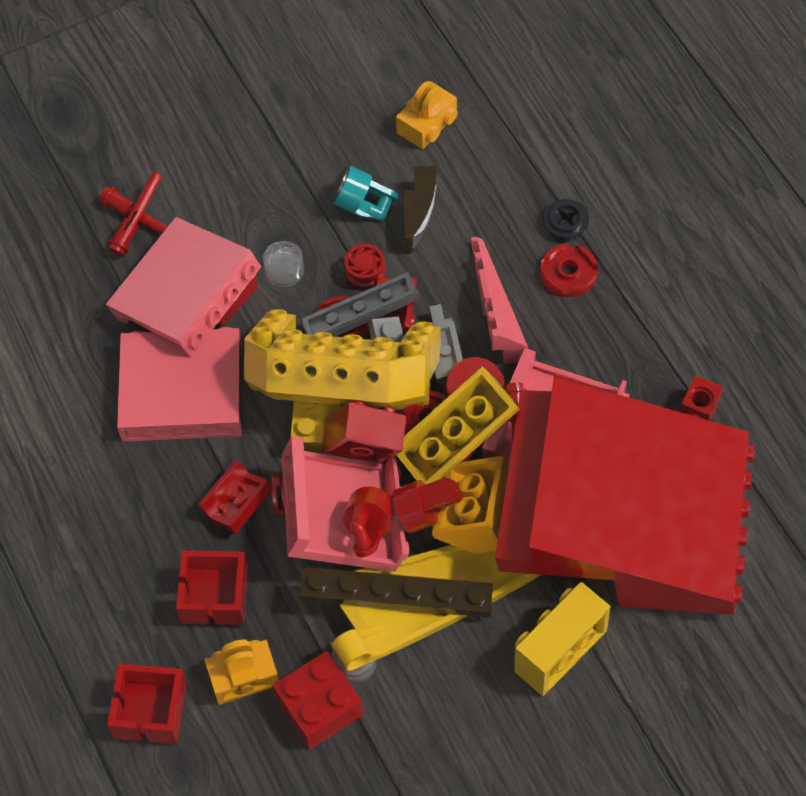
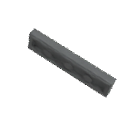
M406 272L306 316L301 321L306 334L314 335L317 332H328L332 334V337H335L372 319L379 318L419 300L420 297L409 272Z

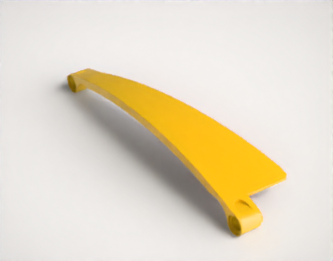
M453 545L407 557L406 560L401 562L396 572L372 568L356 570L358 572L493 583L492 603L541 576L536 574L499 572L495 560L496 551L474 554ZM339 605L354 627V630L341 634L330 644L347 671H352L430 636L467 616Z

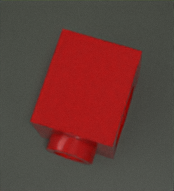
M695 375L683 399L680 412L711 421L720 402L724 386ZM694 403H702L705 407L696 406Z

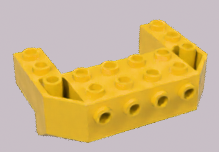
M271 310L264 315L244 339V380L250 389L259 390L266 396L277 400L342 406L350 401H363L368 404V407L376 409L387 407L394 410L404 409L410 404L428 405L430 379L440 362L441 327H435L430 322H417L415 325H411L401 342H392V339L387 337L367 340L362 339L360 335L354 334L345 335L344 338L332 337V334L328 332H317L314 335L302 334V331L296 330V315L287 314L285 310ZM339 368H343V369H345L346 371H340V370H338V369H339Z

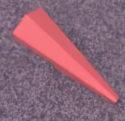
M472 237L471 245L483 315L487 316L492 351L501 350L504 364L518 363L524 348L528 349L527 343L483 239Z

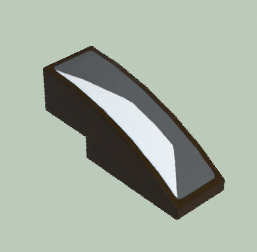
M414 166L415 190H403L406 254H412L429 226L437 195L436 166Z

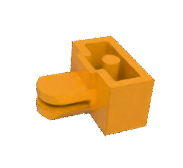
M431 81L424 82L418 88L415 95L407 102V106L396 116L397 134L423 150L430 142L433 143L438 138L441 130L447 124H452L458 114L457 97Z
M236 640L222 647V650L213 653L211 657L205 659L218 705L273 688L272 685L279 681L267 640Z

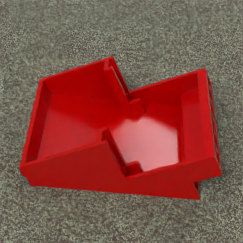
M555 376L553 378L552 391L521 390L518 404L520 410L517 411L495 554L499 572L614 580L621 607L734 615L735 604H741L742 585H737L738 575H744L745 556H740V546H746L747 527H742L743 518H749L750 499H745V491L752 488V471H747L748 462H754L755 444H749V433Z

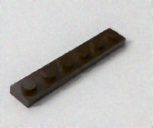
M303 567L300 601L490 618L493 583Z

